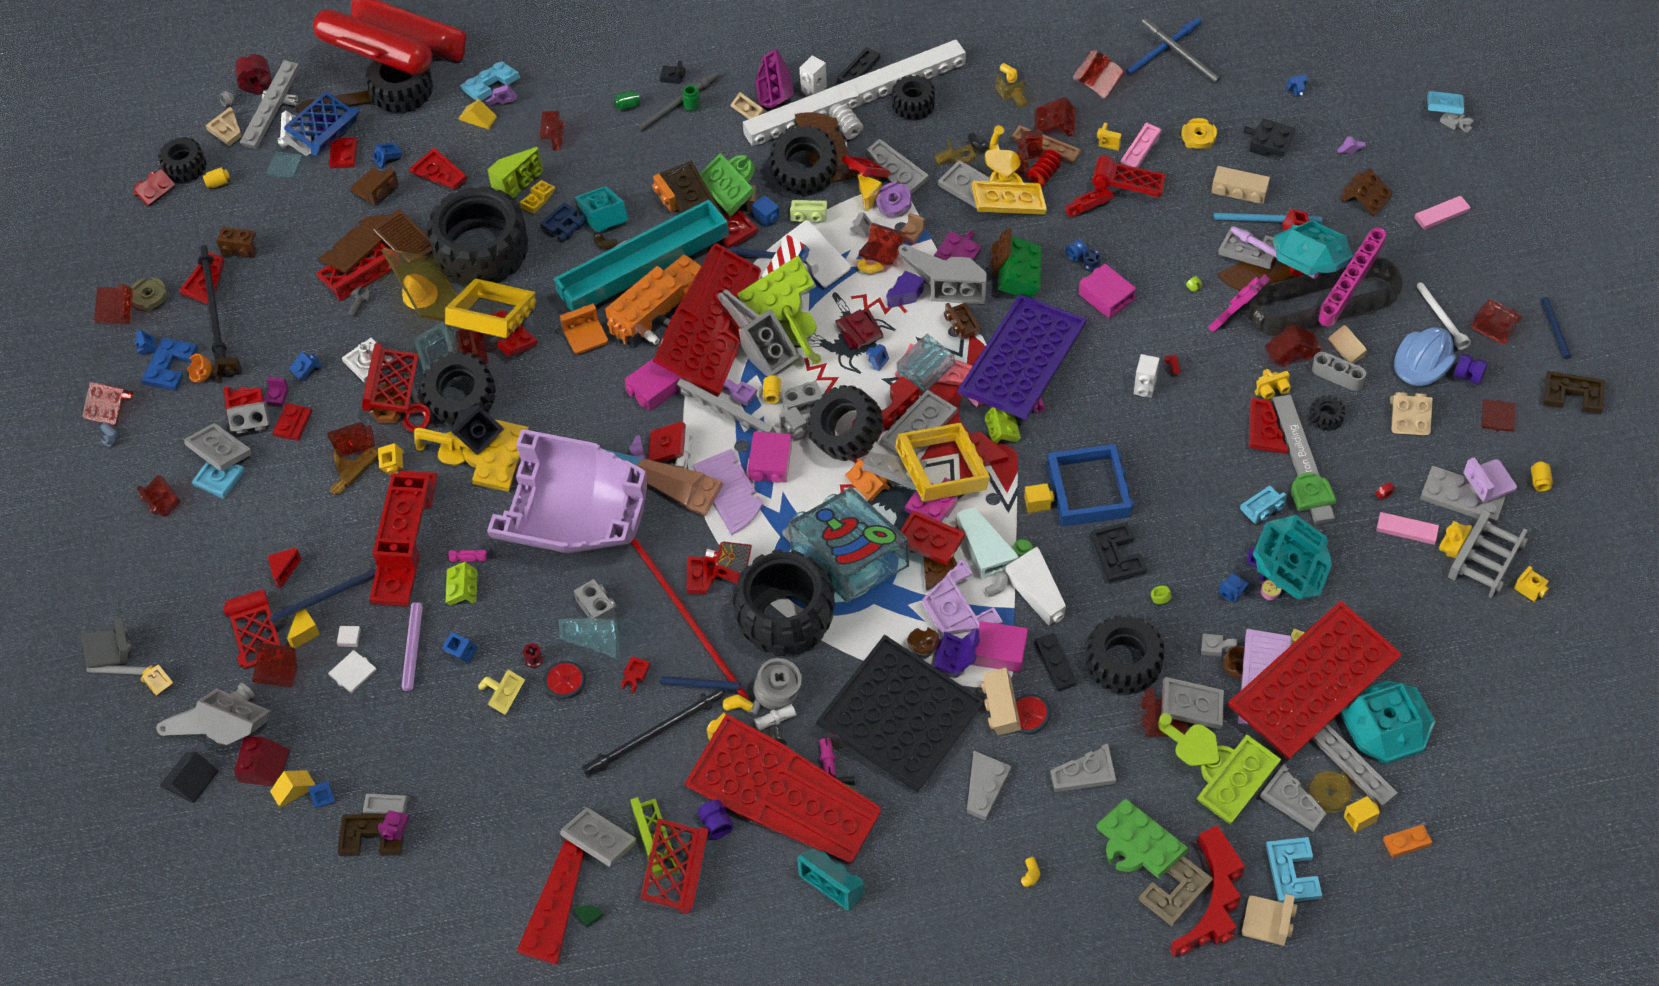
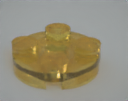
M1326 771L1317 773L1309 786V794L1325 812L1335 813L1348 805L1352 796V788L1344 774ZM1331 788L1335 792L1333 793V796H1330L1328 792H1325V790Z

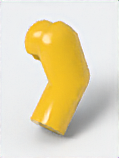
M1002 63L1000 71L1007 74V81L1009 83L1016 82L1018 79L1017 70Z
M864 258L857 261L858 269L867 274L884 270L882 261L872 265L868 264Z
M734 695L723 701V708L726 711L741 707L749 712L754 703L740 695Z

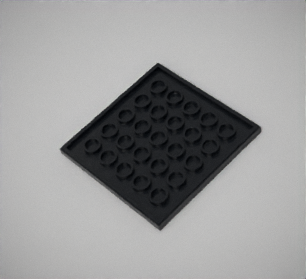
M884 634L819 717L816 724L919 793L983 706L985 700Z

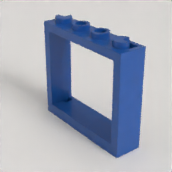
M1115 444L1048 453L1047 467L1062 527L1130 518L1134 503L1133 499L1129 498L1128 495L1130 493L1129 483L1124 480L1126 477L1124 466L1121 467V452L1117 451ZM1111 458L1122 503L1069 510L1059 465Z

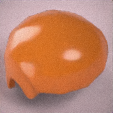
M195 353L190 357L192 364L187 367L189 378L194 383H203L211 376L213 365L206 356Z

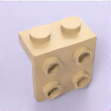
M1400 392L1391 396L1390 404L1393 405L1391 431L1395 434L1429 435L1431 432L1432 397H1426L1427 394L1407 396V393Z
M1286 894L1284 903L1250 896L1248 898L1242 935L1284 946L1286 938L1291 937L1294 924H1290L1291 917L1295 918L1297 905L1293 904L1295 896Z

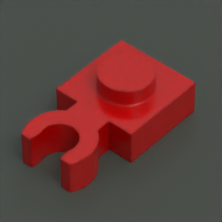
M631 656L624 671V677L626 678L621 682L622 689L625 690L626 686L631 684V692L635 693L637 681H644L651 666L650 662Z

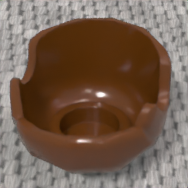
M927 627L926 631L916 628L907 638V643L911 650L920 656L933 653L938 648L940 642L938 633Z
M1237 645L1230 647L1225 654L1223 667L1230 676L1242 679L1245 647Z

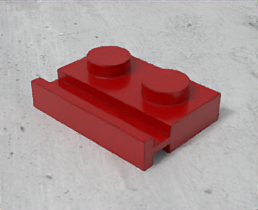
M357 137L339 138V140H335L331 144L330 169H333V167L355 168L358 145Z
M286 403L272 432L274 437L300 441L313 413L312 409Z

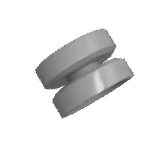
M782 658L770 659L762 664L754 683V694L758 702L770 710H778L793 704L801 686L802 676L799 669L794 663Z

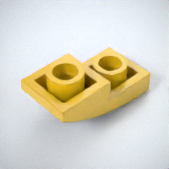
M543 180L539 181L531 187V194L520 201V207L535 214L555 191V186Z

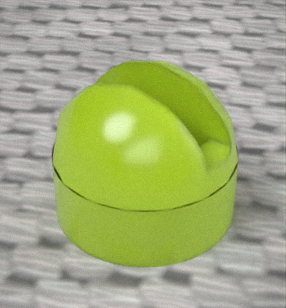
M1194 276L1186 283V286L1189 290L1197 292L1201 289L1202 282L1197 276Z

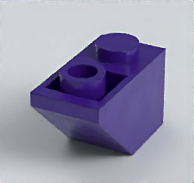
M905 270L902 276L897 278L894 287L888 290L886 294L887 306L892 308L915 303L924 291V278Z

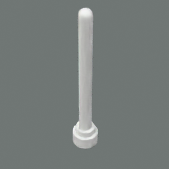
M1421 282L1418 283V290L1453 335L1454 345L1458 350L1466 349L1471 344V340L1467 335L1458 331L1425 285Z

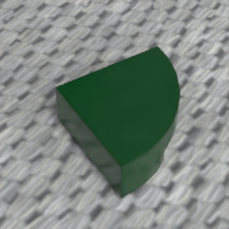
M585 905L574 909V913L586 928L604 916L603 912L594 906Z

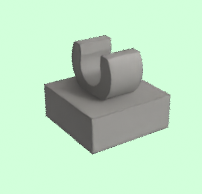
M864 212L858 213L857 218L853 220L854 226L850 227V230L853 234L859 233L862 238H866L869 236L873 223Z

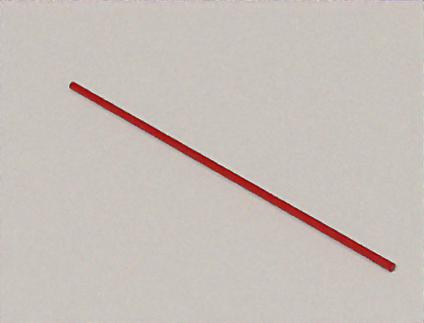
M634 537L631 543L729 681L738 682L637 538ZM740 686V690H736V692L745 699L750 700L747 693Z

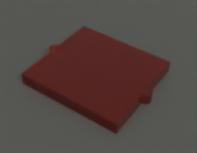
M1483 399L1482 428L1493 429L1497 432L1500 430L1514 432L1515 403Z

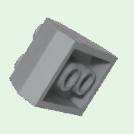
M906 244L899 247V258L931 285V301L985 304L987 273L972 259L950 257L945 261Z
M724 290L723 294H718L719 301L740 327L739 334L743 350L751 363L767 377L775 374L800 357L772 309L758 315L728 290Z
M216 688L198 700L195 708L163 720L157 725L156 729L162 736L207 734L215 742L227 745L250 735L268 722L271 711Z

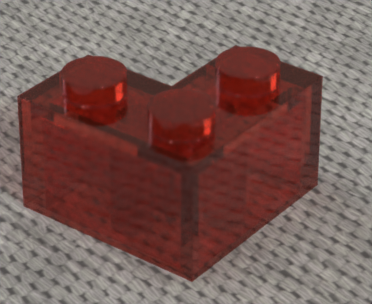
M1293 323L1265 345L1273 363L1285 367L1297 356L1309 361L1322 350L1313 332Z

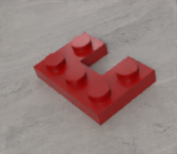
M501 310L490 315L505 318L508 314ZM519 325L507 338L498 340L497 347L509 357L537 346L538 340Z

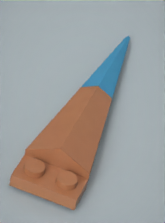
M604 449L609 453H614L616 457L623 461L627 460L645 470L649 486L688 510L703 516L707 515L723 486L722 481L706 476L701 472Z

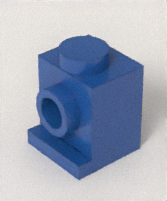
M451 632L445 640L442 649L469 664L478 646L464 637Z

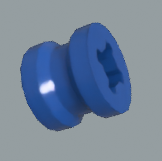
M1079 239L1075 240L1073 245H1068L1065 248L1067 257L1073 262H1077L1087 251L1086 245Z

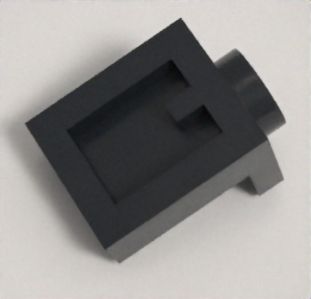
M678 61L677 67L663 65L660 82L680 84L686 72L682 61Z

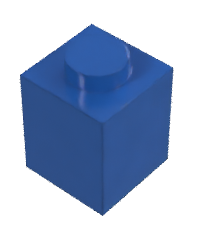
M764 195L752 204L753 217L764 226L768 227L776 223L780 218L779 206Z

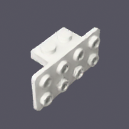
M807 220L781 238L782 243L786 236L789 235L810 249L809 255L803 263L808 272L823 288H827L851 269V265Z

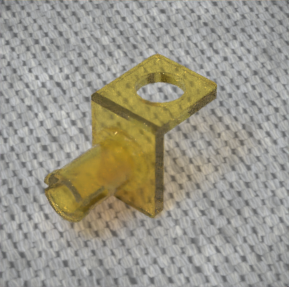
M1000 75L996 76L995 86L1004 100L1013 97L1019 108L1028 103L1022 94L1026 85L1025 80L1007 87Z
M949 139L947 140L948 149L934 155L938 165L952 158L953 160L955 159L956 163L959 160L965 163L976 157L971 144L954 150ZM970 151L969 156L961 157L962 152Z

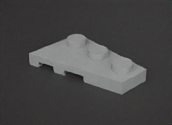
M874 452L868 453L862 469L916 490L899 456ZM919 460L923 469H925L927 461Z
M973 752L967 813L985 821L987 820L1011 772L1010 765L979 752Z
M1283 764L1263 790L1260 798L1314 832L1325 818L1326 812L1310 794L1305 792L1300 786L1301 783L1292 777L1288 772V768Z

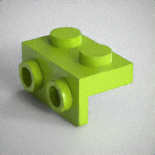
M994 407L986 413L985 421L992 442L997 445L1001 439L1013 442L1020 440L1021 436L1015 415Z
M466 562L447 569L445 603L451 606L465 599L472 604L476 602L477 569Z

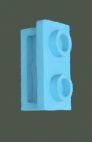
M1269 485L1241 504L1240 510L1257 524L1260 521L1267 520L1273 512L1283 509L1286 504L1287 494L1283 492L1279 495Z

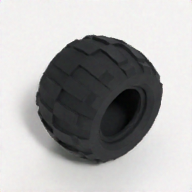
M782 549L773 550L771 554L765 556L761 554L754 558L752 565H746L741 572L738 583L734 588L732 601L734 616L739 629L755 647L766 653L768 651L774 652L776 656H786L788 653H795L797 655L805 652L809 646L814 647L821 641L824 633L829 630L834 617L835 598L833 586L828 575L823 572V569L811 557L805 558L798 551L783 552ZM781 596L796 597L806 605L803 611L791 617L774 618L764 614L766 606L772 600Z

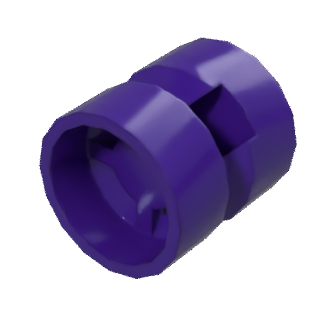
M1463 353L1455 369L1454 376L1461 379L1468 378L1469 382L1479 385L1485 374L1488 362L1480 359L1475 361L1472 356Z
M711 800L703 804L697 811L702 824H705L704 827L709 829L708 836L710 839L722 838L734 828L720 800Z

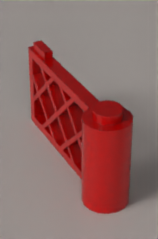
M1101 156L1096 161L1092 183L1098 189L1113 186L1145 193L1149 196L1161 197L1166 174L1114 163L1109 156Z
M264 588L225 600L226 605H223L226 617L230 616L240 651V655H237L240 667L244 666L245 670L284 658L275 624L269 618L272 613ZM267 612V618L264 623L255 620L259 614ZM246 619L249 622L242 629L237 626L236 621ZM253 623L261 626L257 634L248 631ZM265 628L272 631L268 640L261 637ZM245 635L253 637L249 646L242 643ZM257 640L266 643L261 651L253 648ZM270 645L276 647L278 653L268 655L265 652ZM250 651L258 654L256 660L247 662L246 658Z

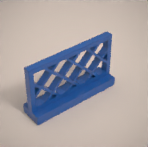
M325 91L287 123L284 130L312 149L311 154L317 157L357 122L360 110L356 107L349 108ZM326 98L332 104H323V100ZM313 108H321L322 113L313 112ZM325 109H333V113H325ZM336 109H342V110L345 111L346 113H345V114H337V110H336ZM311 117L312 122L303 121L302 118ZM314 117L323 118V122H315ZM326 118H335V122H327ZM292 126H301V130H295ZM304 126H312L313 131H305ZM316 127H325V131H317ZM306 136H314L315 140L311 142Z

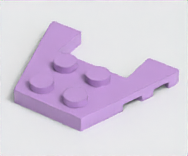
M964 559L960 560L954 569L950 570L946 577L921 602L940 634L944 631L949 634L972 631L975 628H979L980 621L997 624L1003 623L994 607L975 616L957 587V583L972 576V571Z

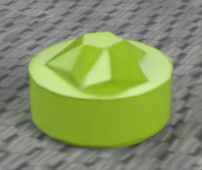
M1157 586L1151 591V598L1155 604H1165L1172 597L1167 586Z

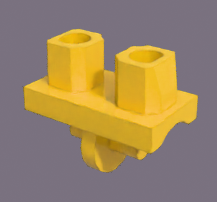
M1269 369L1263 370V376L1259 377V380L1256 381L1257 389L1255 394L1257 396L1262 395L1265 400L1274 397V390L1278 389L1281 394L1289 393L1291 388L1288 381L1290 374L1288 371L1277 374V372L1271 373Z
M1453 521L1452 525H1449L1446 529V535L1439 546L1440 551L1446 552V555L1449 557L1457 558L1473 529L1472 526L1461 525Z

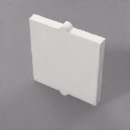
M353 650L328 674L337 681L338 686H343L352 694L377 669L368 662L366 657L363 658Z

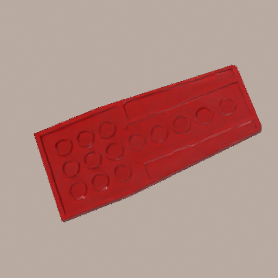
M715 243L672 316L652 362L718 397L741 341L740 327L719 301L718 294H723L724 290H728L740 300L737 294L759 280L761 269Z
M728 714L724 716L684 784L686 787L710 800H720L726 809L814 849L823 851L849 864L853 863L881 814L880 807L779 741Z

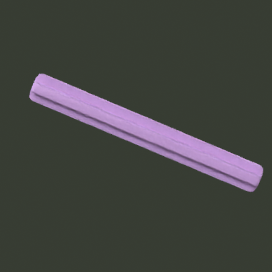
M419 602L411 604L401 685L404 691H412L414 685L423 609L422 604Z

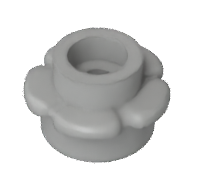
M224 91L219 95L221 104L224 107H231L234 102L232 93Z

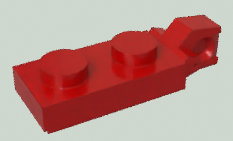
M1097 188L1075 198L1073 203L1065 206L1066 213L1070 218L1078 216L1083 211L1091 210L1093 207L1113 199V192L1107 188Z

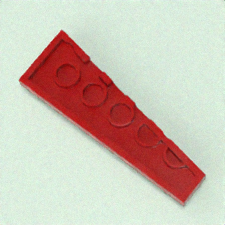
M565 839L517 949L519 954L554 965L559 963L565 929H567L573 896L577 888L578 876L585 854L583 849Z

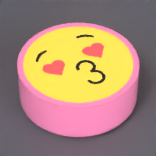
M1267 580L1262 584L1261 594L1267 600H1275L1279 598L1281 588H1276L1272 581Z

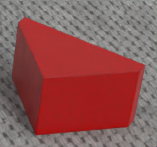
M292 548L268 555L272 576L277 588L281 589L302 560L298 549Z

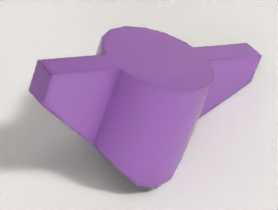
M1347 137L1337 152L1338 154L1344 152L1352 154L1359 148L1366 147L1365 142L1356 141L1353 137Z
M638 435L629 447L630 455L645 459L640 435Z

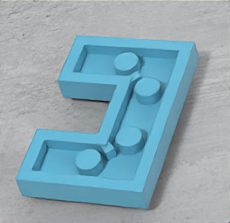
M501 61L495 63L493 67L480 72L474 78L466 80L460 86L462 91L473 99L482 101L493 94L491 88L488 87L489 85L498 80L505 85H509L519 79L520 75L518 71Z
M1309 837L1266 842L1278 902L1284 903L1286 894L1295 896L1294 902L1321 899L1322 892L1318 876L1296 878L1293 862L1312 860L1313 854Z

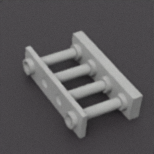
M1483 510L1451 566L1448 578L1455 581L1459 574L1467 575L1492 587L1488 596L1492 598L1495 592L1499 593L1504 584L1502 579L1519 548L1524 549L1528 541L1525 538L1528 530L1523 529L1520 537L1492 525L1488 521L1491 513ZM1488 531L1514 543L1515 546L1512 551H1509L1483 539L1482 532ZM1480 545L1506 557L1507 560L1504 566L1475 553V550H1473L1474 546L1478 547ZM1466 560H1473L1499 572V575L1494 580L1468 568L1465 562Z

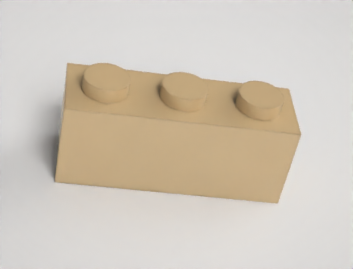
M1218 166L1211 193L1264 204L1270 177Z
M1007 668L983 673L984 681L981 682L984 694L987 693L985 706L991 714V717L988 718L991 730L994 729L998 736L1021 730L1012 680Z

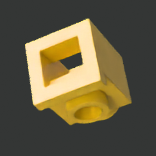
M395 443L378 448L379 469L388 475L392 473L398 474V470L403 469L402 454H404V450Z
M1529 566L1518 578L1514 589L1535 602L1539 596L1543 598L1549 590L1547 587L1549 581L1534 572L1533 568Z

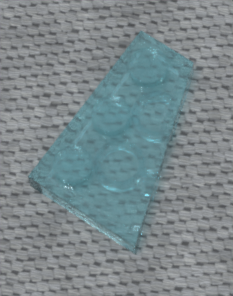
M617 618L559 619L560 639L591 648L595 652H602L615 659L619 658Z

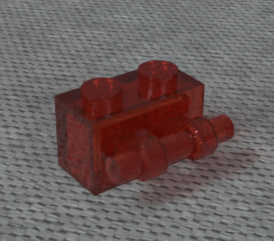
M1489 299L1476 313L1472 328L1505 345L1513 335L1517 322L1519 323L1523 316L1517 314V311L1514 309L1510 310L1502 306L1501 302Z
M464 328L457 330V338L451 340V352L453 351L454 354H457V351H464L465 355L472 353L475 357L483 360L484 364H487L488 359L483 333Z

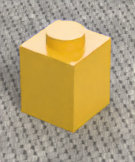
M1048 483L1025 487L1024 499L1027 512L1051 510V502H1054L1053 491H1049Z
M1366 796L1347 806L1344 818L1356 833L1376 823L1380 812L1377 804Z

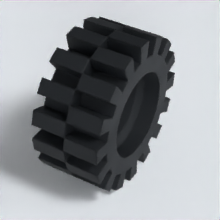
M1322 395L1321 399L1317 397L1316 401H1313L1309 417L1311 423H1315L1316 428L1321 426L1323 431L1324 428H1327V431H1331V428L1336 430L1337 426L1340 427L1343 423L1346 413L1345 404L1342 405V400L1337 401L1338 397L1332 399L1331 395H1328L1327 398H1325V395ZM1330 410L1335 415L1325 416L1320 411Z

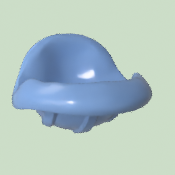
M1434 327L1422 332L1408 334L1401 342L1395 355L1394 368L1397 375L1403 381L1415 386L1429 385L1443 377L1457 358L1453 353V340L1450 333L1443 328Z

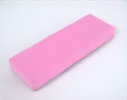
M1146 122L1121 159L1120 164L1138 168L1162 133V129Z
M1458 196L1416 213L1414 218L1426 230L1470 212L1471 207L1462 196Z
M1380 512L1376 532L1435 545L1439 525Z

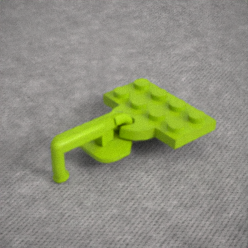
M798 255L737 295L741 302L758 315L772 309L778 321L782 323V327L793 346L800 344L804 354L813 364L821 362V356L812 350L807 340L808 337L816 332L817 324L810 313L801 311L803 304L801 296L815 288L816 285L801 257Z
M1163 713L1160 716L1158 728L1178 743L1175 749L1178 758L1189 766L1201 765L1203 778L1208 782L1196 800L1231 825L1280 763L1281 759L1249 735L1244 737L1235 750L1227 746H1217L1216 735L1201 724L1193 725L1184 735L1170 725L1172 721L1171 715Z

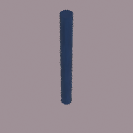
M1544 297L1541 299V302L1564 359L1571 358V353L1548 297Z
M661 676L660 683L665 685L740 690L741 686L740 682L666 676Z

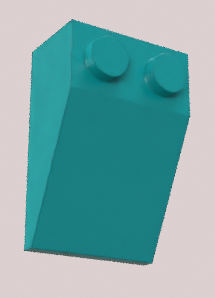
M607 186L574 197L590 227L596 232H603L611 226H620L625 221H628L624 201Z

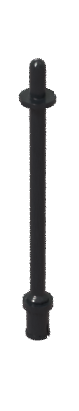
M201 245V256H199L197 261L198 264L203 265L215 342L211 348L216 360V358H226L225 351L227 347L221 339L210 265L214 262V258L208 255L207 246Z
M718 689L708 696L705 693H701V700L612 752L606 755L598 754L597 758L582 765L585 775L590 777L603 768H609L608 765L612 760L706 706L709 710L712 709L711 703L724 696L725 691Z

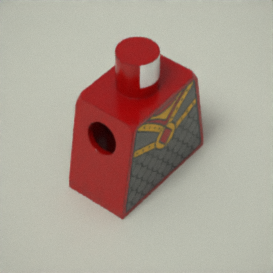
M723 541L720 543L717 551L706 549L704 560L714 563L713 574L737 584L739 575L749 563L752 545Z

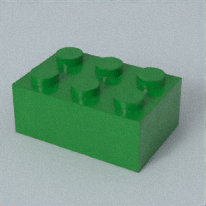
M1011 235L1010 256L998 270V289L1016 296L1021 294L1032 298L1040 289L1041 246Z

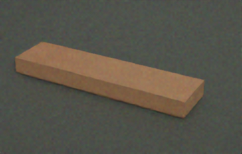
M1020 125L1011 136V141L1044 153L1047 149L1055 150L1061 155V161L1074 165L1081 154V149Z

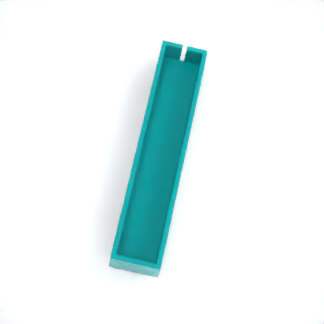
M708 199L555 277L556 292L564 303L566 302L571 312L591 304L596 305L636 284L656 266L663 270L683 254L689 257L729 236L728 222Z

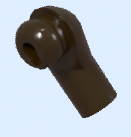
M601 232L594 233L593 241L601 249H611L617 246V239L606 240Z

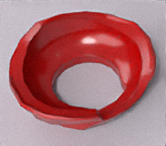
M422 403L410 404L408 412L405 413L404 420L402 421L404 427L411 432H414L416 428H427L431 421L429 408ZM422 413L425 417L423 424L415 426L409 422L410 414Z

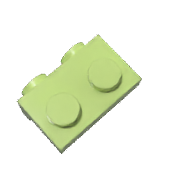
M792 200L790 207L791 221L826 222L827 201Z

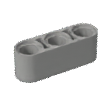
M1319 352L1314 357L1312 372L1315 375L1350 390L1358 391L1363 388L1366 377L1364 368L1326 352Z

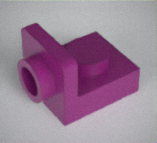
M268 377L267 383L269 387L264 401L267 402V406L283 407L289 392L286 380L280 377Z
M388 810L383 824L379 823L378 825L381 836L387 840H401L409 821L408 814Z

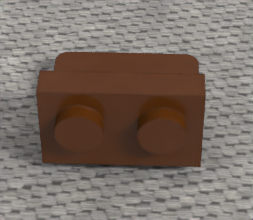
M371 168L351 187V192L376 206L399 185L396 172L392 168H389L384 173Z
M1369 168L1362 173L1359 171L1352 177V183H1348L1343 188L1344 192L1340 198L1345 202L1355 196L1368 212L1374 216L1391 198L1392 191Z
M1009 227L1004 232H1001L999 239L991 246V274L998 276V270L1011 253L1012 229Z

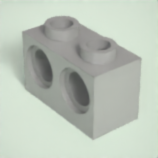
M817 381L806 382L802 385L781 390V400L785 411L796 407L801 415L810 413L811 409L815 407L814 403L816 400L822 398Z
M266 401L226 409L230 430L236 431L237 434L248 432L247 429L249 428L263 430L271 423ZM255 412H260L263 415L262 421L255 420ZM236 415H241L244 418V424H238L235 421Z
M593 579L574 590L577 603L596 628L616 617L615 608L617 606L612 598L608 599L602 584L598 585Z

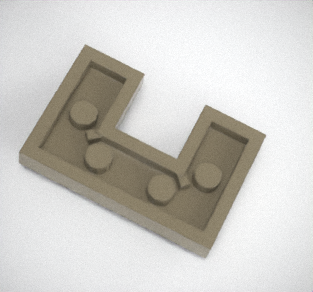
M1184 856L1167 871V873L1180 882L1170 895L1152 882L1139 896L1141 903L1172 927L1213 881V878Z

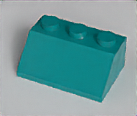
M811 849L797 857L799 876L847 911H850L865 893L863 880L857 875L852 876L840 863L835 864L823 851L819 852L816 849Z

